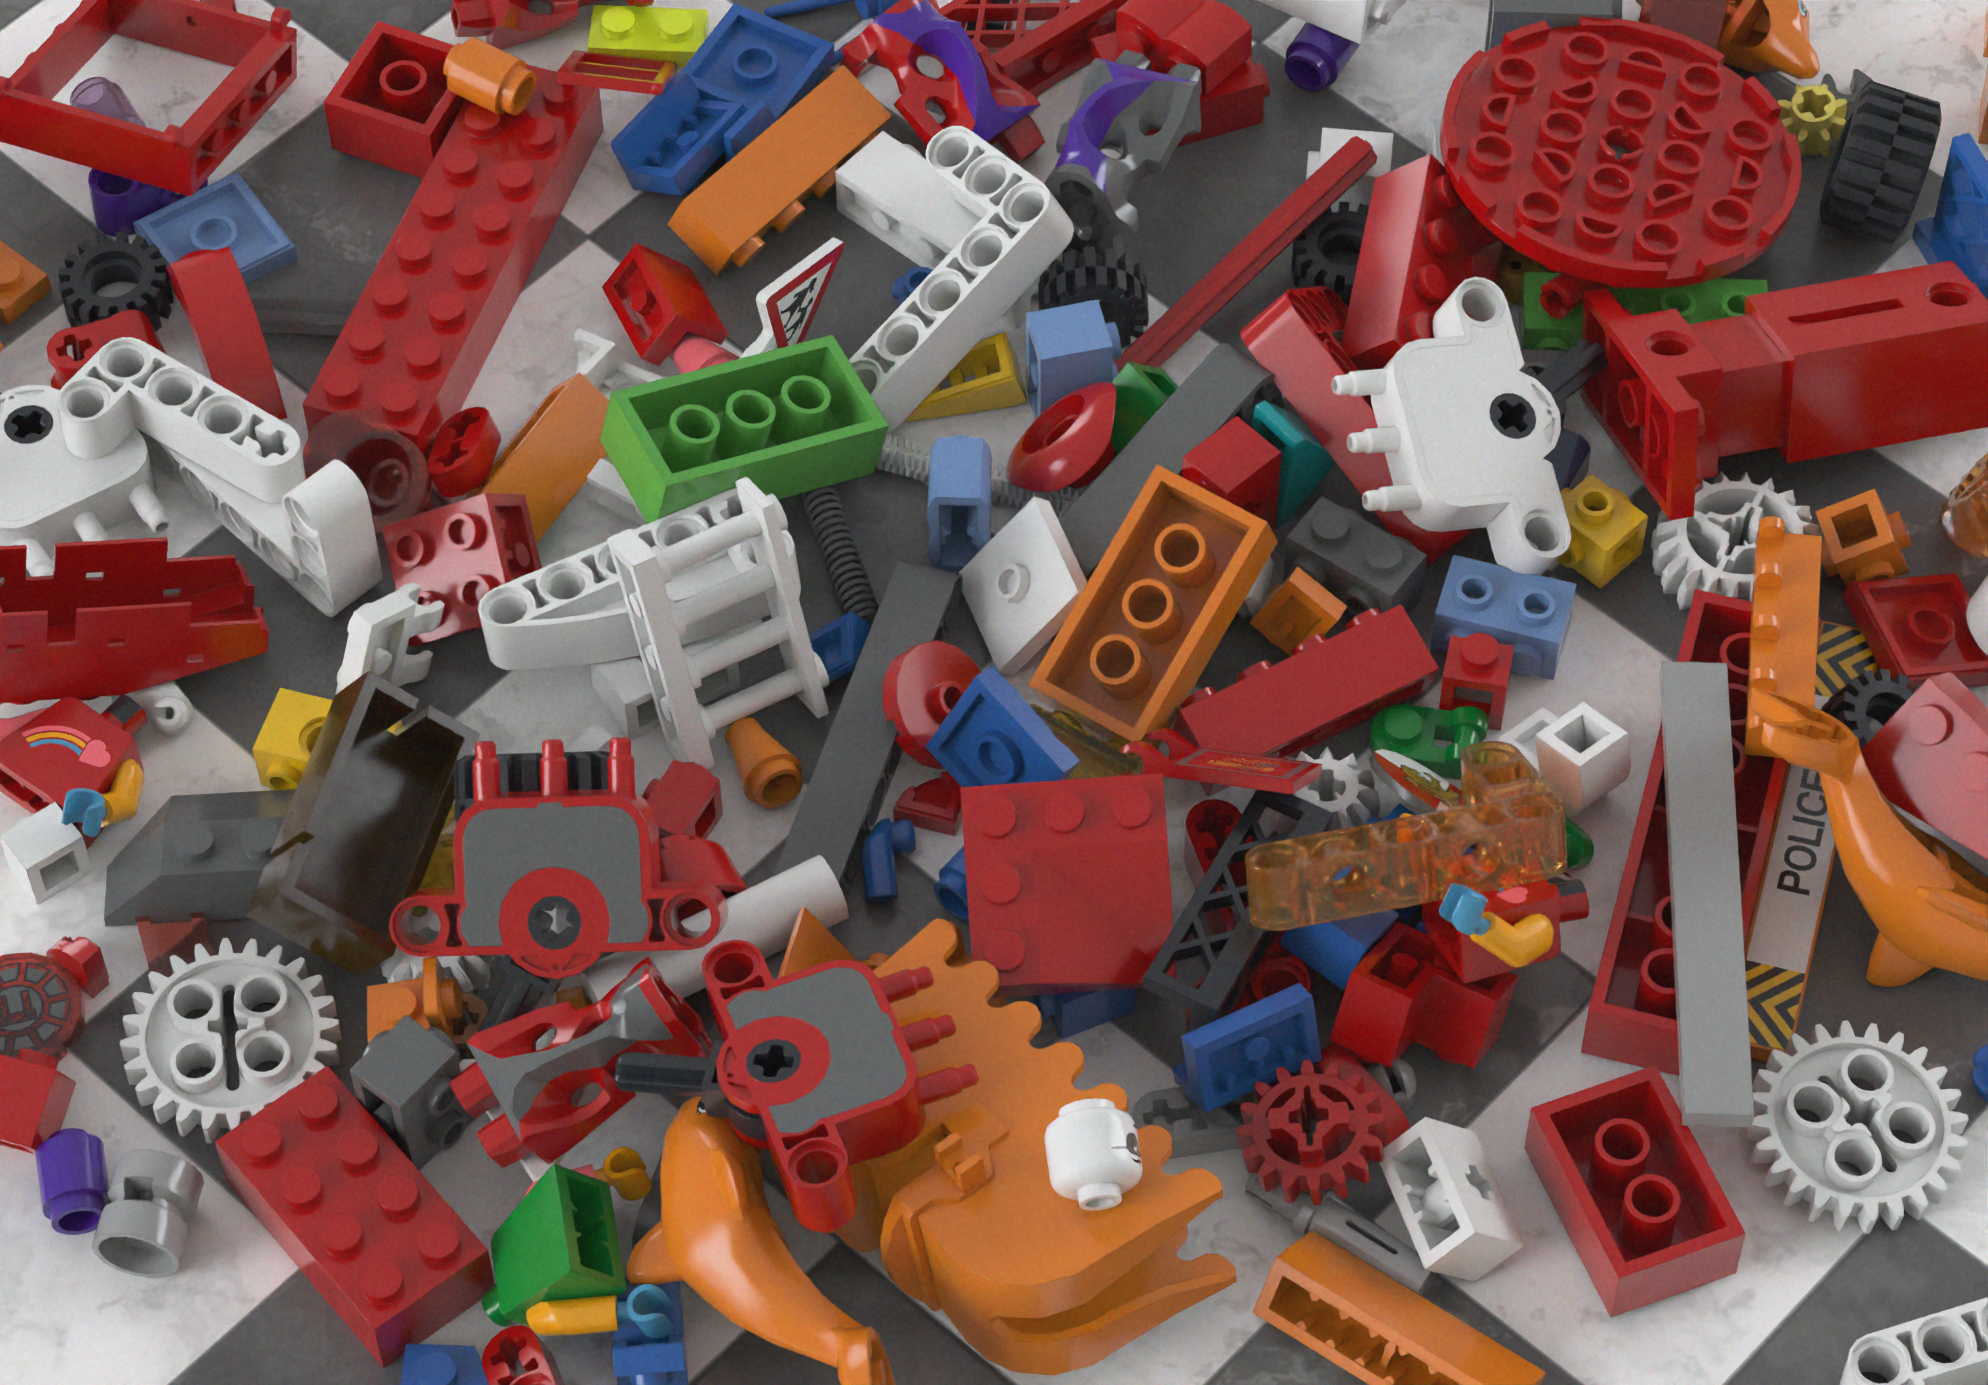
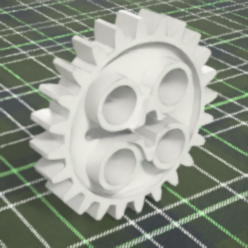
M223 938L219 948V955L210 956L207 950L199 943L195 945V962L186 964L176 955L170 957L173 974L169 978L153 971L148 974L154 994L144 992L133 993L132 999L138 1014L124 1015L122 1020L126 1035L129 1036L120 1040L123 1058L125 1061H129L124 1065L129 1085H137L135 1090L139 1104L146 1106L154 1103L153 1110L156 1121L159 1124L170 1120L176 1115L178 1132L183 1137L189 1134L197 1124L202 1125L206 1143L212 1144L220 1128H229L231 1131L325 1066L339 1064L338 1047L334 1043L342 1040L339 1020L333 1019L337 1016L333 996H324L326 991L323 977L320 974L308 977L306 962L302 957L285 966L283 947L280 945H276L266 957H262L259 955L256 939L251 938L243 953H233L229 939ZM228 990L235 992L234 1015L238 1028L235 1035V1046L240 1084L238 1089L234 1091L228 1090L229 1067L224 1050L228 1042L223 995ZM261 1003L276 1004L274 1008L266 1012L251 1011L253 1007ZM192 1010H209L207 1014L200 1018H184ZM276 1061L280 1063L270 1071L259 1072L253 1070L254 1067L262 1062ZM200 1067L212 1069L204 1077L197 1079L186 1077L193 1069Z
M1848 1020L1842 1021L1836 1038H1831L1827 1030L1821 1024H1817L1810 1037V1044L1796 1033L1791 1035L1785 1049L1786 1053L1774 1049L1767 1061V1070L1759 1069L1752 1085V1088L1756 1091L1753 1093L1754 1118L1752 1126L1746 1127L1744 1136L1745 1138L1760 1142L1756 1144L1750 1159L1752 1163L1756 1164L1772 1163L1764 1181L1767 1187L1776 1186L1784 1182L1790 1187L1783 1203L1784 1205L1789 1207L1796 1204L1802 1198L1810 1202L1808 1220L1814 1222L1824 1210L1833 1212L1835 1230L1842 1231L1849 1216L1858 1218L1864 1234H1870L1877 1216L1881 1215L1892 1231L1896 1230L1904 1217V1210L1916 1220H1920L1929 1205L1928 1200L1940 1204L1949 1188L1946 1183L1954 1184L1962 1165L1957 1160L1962 1159L1969 1141L1959 1135L1963 1133L1969 1119L1967 1114L1952 1110L1955 1109L1962 1095L1960 1089L1940 1090L1939 1087L1948 1071L1947 1068L1941 1066L1927 1071L1922 1066L1928 1051L1924 1046L1915 1050L1910 1055L1901 1051L1904 1042V1034L1901 1032L1896 1033L1886 1044L1879 1041L1877 1024L1874 1023L1869 1025L1863 1038L1855 1037ZM1850 1078L1864 1079L1873 1085L1875 1090L1860 1089L1851 1082ZM1807 1109L1820 1117L1822 1122L1804 1120L1797 1114L1796 1110ZM1891 1130H1902L1909 1133L1916 1143L1911 1144L1899 1141L1892 1134ZM1837 1162L1854 1164L1861 1170L1863 1175L1852 1176L1838 1167ZM1884 1168L1889 1169V1170L1894 1171V1172H1888V1171H1886Z

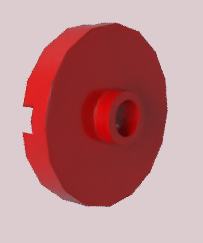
M935 640L912 646L890 662L883 680L882 706L887 722L894 720L896 729L900 733L899 736L895 737L902 750L919 764L938 770H944L945 768L925 746L973 679L981 673L973 659L955 645Z

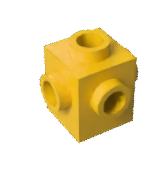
M1590 474L1574 489L1567 487L1560 491L1571 530V541L1568 549L1557 561L1567 568L1575 569L1601 589L1642 554L1648 516L1635 507L1622 491L1610 488L1593 474Z

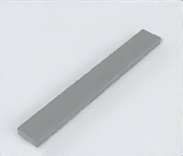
M1662 661L1659 677L1682 1125L1751 1127L1754 1118L1727 663Z

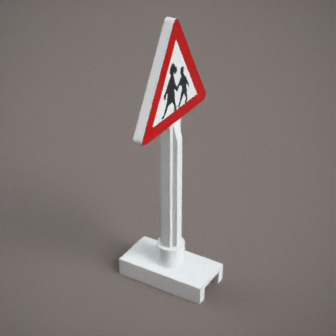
M834 237L757 294L756 303L763 330L757 340L744 351L739 359L804 341L845 247L844 242ZM600 458L587 476L590 484L603 490L596 499L597 507L638 528L646 525L645 518L615 466Z

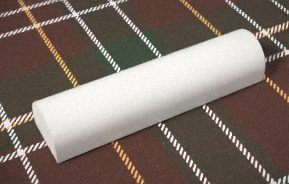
M817 855L726 899L729 910L727 923L722 931L704 947L693 950L616 952L595 962L579 973L582 985L591 1001L596 1003L615 985L626 978L637 963L649 957L665 981L683 999L706 988L702 970L703 959L712 947L730 940L748 941L757 946L765 959L787 948L800 908L806 907L826 929L848 919V907L840 885L825 859L821 855ZM707 908L680 922L690 931H706L711 923L710 911Z

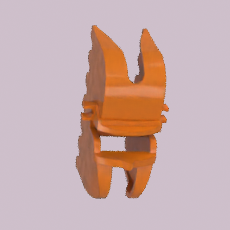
M936 918L888 960L874 969L873 972L878 978L905 969L914 970L922 966L929 967L934 980L931 987L918 991L914 996L890 1004L900 1027L928 1017L934 1019L946 1014L950 1015L954 1021L956 1032L953 1036L941 1039L938 1044L912 1052L918 1078L949 1067L957 1068L966 1064H972L977 1071L979 1081L976 1085L963 1089L960 1094L925 1105L926 1120L923 1129L911 1143L898 1150L850 1166L857 1199L855 1215L841 1228L822 1233L830 1234L835 1232L846 1245L862 1253L872 1252L881 1247V1262L889 1277L907 1295L924 1302L932 1311L938 1312L942 1309L964 1339L987 1360L1012 1372L1051 1376L1092 1366L1172 1316L1237 1282L1235 1266L1219 1254H1204L1191 1261L1182 1260L1176 1255L1177 1251L1187 1240V1224L1214 1201L1223 1197L1222 1183L1213 1173L1204 1168H1191L1177 1175H1167L1162 1172V1166L1172 1155L1173 1141L1168 1130L1157 1125H1147L1137 1129L1143 1167L1142 1176L1136 1186L1121 1194L1122 1202L1104 1210L1090 1211L1081 1209L1078 1200L1060 1196L1050 1183L1044 1142L1048 1125L1059 1117V1110L1063 1106L1083 1099H1107L1115 1104L1116 1109L1127 1113L1129 1105L1128 1096L1122 1087L1114 1083H1102L1088 1090L1075 1088L1073 1082L1084 1071L1085 1065L1084 1054L1080 1047L1071 1042H1058L1044 1049L1032 1047L1030 1041L1039 1032L1042 1023L1041 1014L1037 1006L1028 1001H1015L1001 1008L989 1006L987 1004L988 1000L999 987V975L994 965L986 961H973L959 968H952L946 965V960L957 949V934L952 925L945 919Z

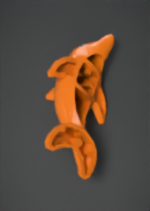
M1752 687V710L1764 720L1762 732L1763 745L1790 764L1819 772L1832 834L1845 876L1863 908L1879 930L1870 955L1866 980L1877 987H1896L1906 985L1936 967L1988 981V877L1977 872L1959 853L1940 839L1914 827L1898 812L1878 788L1866 766L1858 738L1845 724L1809 704L1770 690Z
M693 1097L683 1103L665 1132L660 1168L661 1221L648 1231L633 1248L626 1265L625 1274L630 1285H657L684 1280L705 1301L739 1327L774 1345L836 1367L838 1370V1380L841 1385H896L889 1358L878 1332L873 1327H864L827 1299L798 1266L789 1252L787 1240L778 1224L772 1218L766 1199L762 1179L761 1149L739 1139L729 1126L727 1117L707 1116L702 1097Z

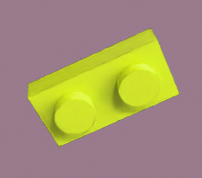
M593 5L587 51L672 61L676 63L677 67H685L708 37V10Z

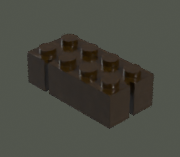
M367 671L335 695L270 854L276 856V858L265 865L245 916L358 977L394 955L397 945L392 940L389 930L391 914L399 903L420 889L455 799L454 762L466 755H472L475 748L474 745L480 735L477 731L431 705L398 727L394 734L389 732L388 728L415 710L419 699L371 671Z

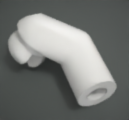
M173 680L124 694L137 702L147 712L158 729L166 734H181L192 724L194 717L193 705ZM120 695L111 696V704H112Z

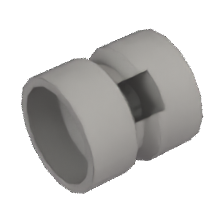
M142 1149L131 1150L121 1154L116 1163L107 1193L110 1204H107L101 1213L92 1242L94 1254L107 1265L131 1275L154 1278L174 1274L180 1266L189 1236L186 1223H189L195 1215L204 1185L202 1174L189 1162L162 1151Z

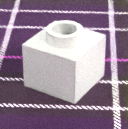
M56 802L37 813L23 816L10 829L0 834V840L10 871L37 905L93 872L83 836L73 823L68 825L61 823L63 811Z

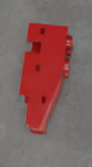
M167 537L55 543L53 575L26 577V545L0 546V578H3V582H0V703L27 705L39 700L62 699L63 697H75L78 700L89 701L101 696L124 695L266 653L268 650L269 630L263 617V607L254 606L253 609L255 585L251 584L244 564L236 562L235 555L167 558ZM102 572V577H86V573ZM166 589H179V593L163 594Z

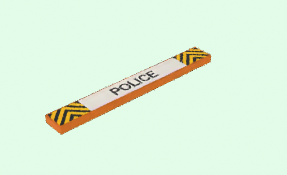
M1821 621L1817 638L1815 708L1821 710L1830 697L1862 672L1871 670L1873 674L1876 673L1878 663L1859 628ZM1788 763L1744 952L1750 1054L1752 1059L1765 1062L1768 1061L1774 1049L1786 1053L1785 1049L1789 1039L1796 1032L1836 853V845L1819 772Z

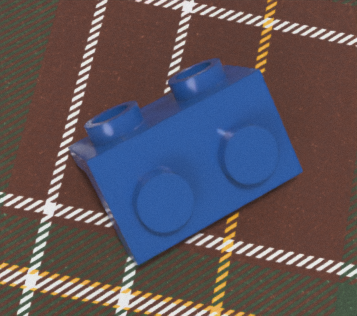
M677 73L669 81L663 93L655 95L611 141V148L634 190L683 196L695 188L707 169L720 156L725 154L724 134L747 110L743 103L702 99L691 76L685 73Z

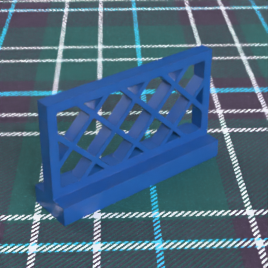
M1966 133L1952 138L1935 216L1916 221L1912 238L1928 265L1953 261L1970 281L1976 283L1979 291L1988 300V162L1970 133Z

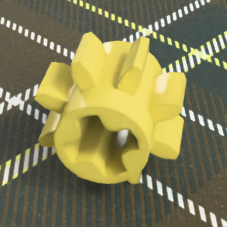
M1800 84L1795 85V94L1791 102L1787 100L1778 101V104L1781 106L1779 118L1788 133L1796 135L1801 156L1803 154L1817 155L1820 153L1824 157L1829 156V147L1832 139L1839 141L1846 122L1844 118L1846 117L1847 100H1835L1834 95L1828 90V85L1826 84L1802 87Z

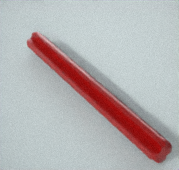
M1358 136L1350 138L1122 353L1121 358L1114 360L1118 373L1128 361L1160 368L1376 164L1378 157L1373 150V146L1367 140L1364 141Z

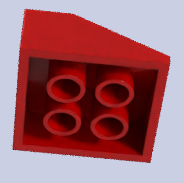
M1163 773L960 787L972 962L986 961L994 965L998 972L999 987L991 998L1142 988L1144 975L1173 929ZM1175 961L1166 974L1177 979Z

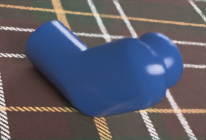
M890 818L882 819L876 823L862 846L861 859L866 902L884 903L898 899L894 854L907 855L913 853L916 849L914 823L910 820L902 819L897 822H891Z

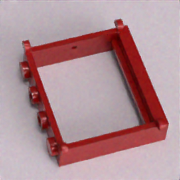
M82 0L79 7L63 23L58 24L46 41L35 52H31L26 57L24 63L10 78L0 76V142L192 197L297 78V29L286 26L291 21V11L276 7L271 15V20L267 21L195 0ZM114 34L235 67L181 127L170 124L165 132L52 100Z

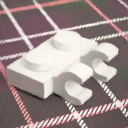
M409 583L377 601L362 605L354 611L348 624L349 635L343 663L337 674L338 685L336 694L367 671L373 672L397 687L409 682L423 680L429 673L433 653L425 650L417 655L406 654L409 638L417 634L437 629L441 622L445 604L438 600L430 605H418L421 586L417 583Z

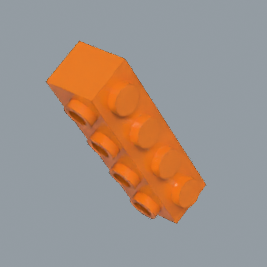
M842 65L681 202L667 225L716 276L732 262L739 268H742L766 245L761 239L762 236L773 227L780 234L783 233L804 213L806 208L801 203L814 192L819 199H822L836 187L835 171L881 132L892 115Z

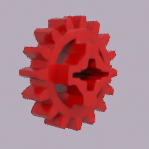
M1303 1060L1301 1075L1293 1077L1283 1066L1277 1068L1278 1084L1272 1088L1258 1081L1254 1085L1258 1104L1242 1103L1240 1107L1244 1125L1236 1128V1134L1240 1150H1244L1242 1156L1248 1174L1258 1172L1261 1189L1266 1193L1282 1184L1285 1202L1291 1204L1297 1199L1300 1191L1309 1192L1314 1206L1321 1205L1323 1191L1331 1188L1341 1199L1349 1197L1346 1181L1354 1178L1359 1182L1367 1184L1371 1180L1367 1161L1383 1162L1385 1157L1381 1139L1388 1137L1385 1116L1380 1114L1382 1110L1377 1092L1365 1091L1363 1076L1358 1072L1343 1081L1339 1064L1336 1062H1331L1324 1074H1316L1310 1060ZM1316 1119L1317 1125L1316 1132H1313V1144L1309 1146L1307 1140L1308 1133L1311 1132V1121Z

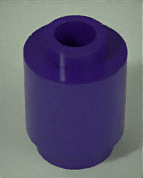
M1306 22L1286 50L1285 72L1289 79L1298 87L1307 91H1320L1324 86H1329L1336 81L1361 44Z
M66 1128L58 1130L51 1134L48 1140L41 1143L35 1152L43 1214L51 1220L52 1228L61 1234L79 1235L89 1233L97 1229L104 1207L110 1204L107 1195L109 1179L104 1144L100 1138L88 1134L82 1129Z

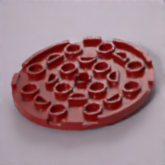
M1580 17L1577 26L1550 28L1546 21H1542L1505 33L1501 44L1485 53L1478 50L1462 66L1447 94L1440 124V149L1446 172L1449 173L1450 181L1456 193L1486 228L1517 251L1542 263L1551 271L1567 273L1620 289L1627 287L1668 288L1703 283L1739 270L1757 259L1777 240L1790 219L1800 189L1802 163L1796 135L1789 134L1779 118L1781 106L1754 76L1744 80L1734 71L1723 65L1725 55L1695 39L1659 26L1617 18ZM1609 146H1621L1632 153H1624L1621 160L1616 159V151Z

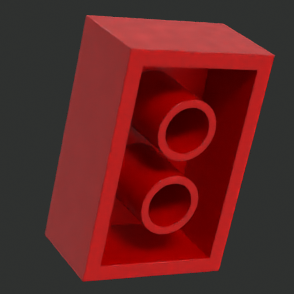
M1656 1065L1531 1107L1524 1149L1611 1318L1736 1274L1746 1233L1689 1126L1682 1125L1681 1111Z

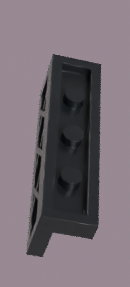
M1256 790L1143 978L1142 988L1191 1010L1188 1033L1229 1015L1234 1010L1288 918L1284 914L1287 905L1305 882H1309L1328 849L1333 812L1293 794ZM1267 807L1298 821L1291 833L1265 839L1258 820ZM1250 835L1253 842L1245 843ZM1280 852L1274 861L1272 854ZM1259 857L1266 873L1264 880L1236 887L1229 871L1231 865ZM1221 883L1223 891L1216 892ZM1251 901L1245 910L1243 903ZM1230 906L1237 922L1235 929L1206 937L1199 919L1202 913ZM1190 933H1192L1194 940L1186 942ZM1222 950L1217 959H1215L1213 952ZM1200 955L1208 973L1199 989L1166 974L1173 962Z

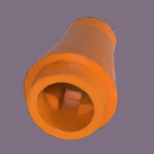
M742 718L729 726L725 733V742L731 750L747 799L758 803L766 809L780 808L794 800L803 786L802 764L800 760L768 734L754 718Z

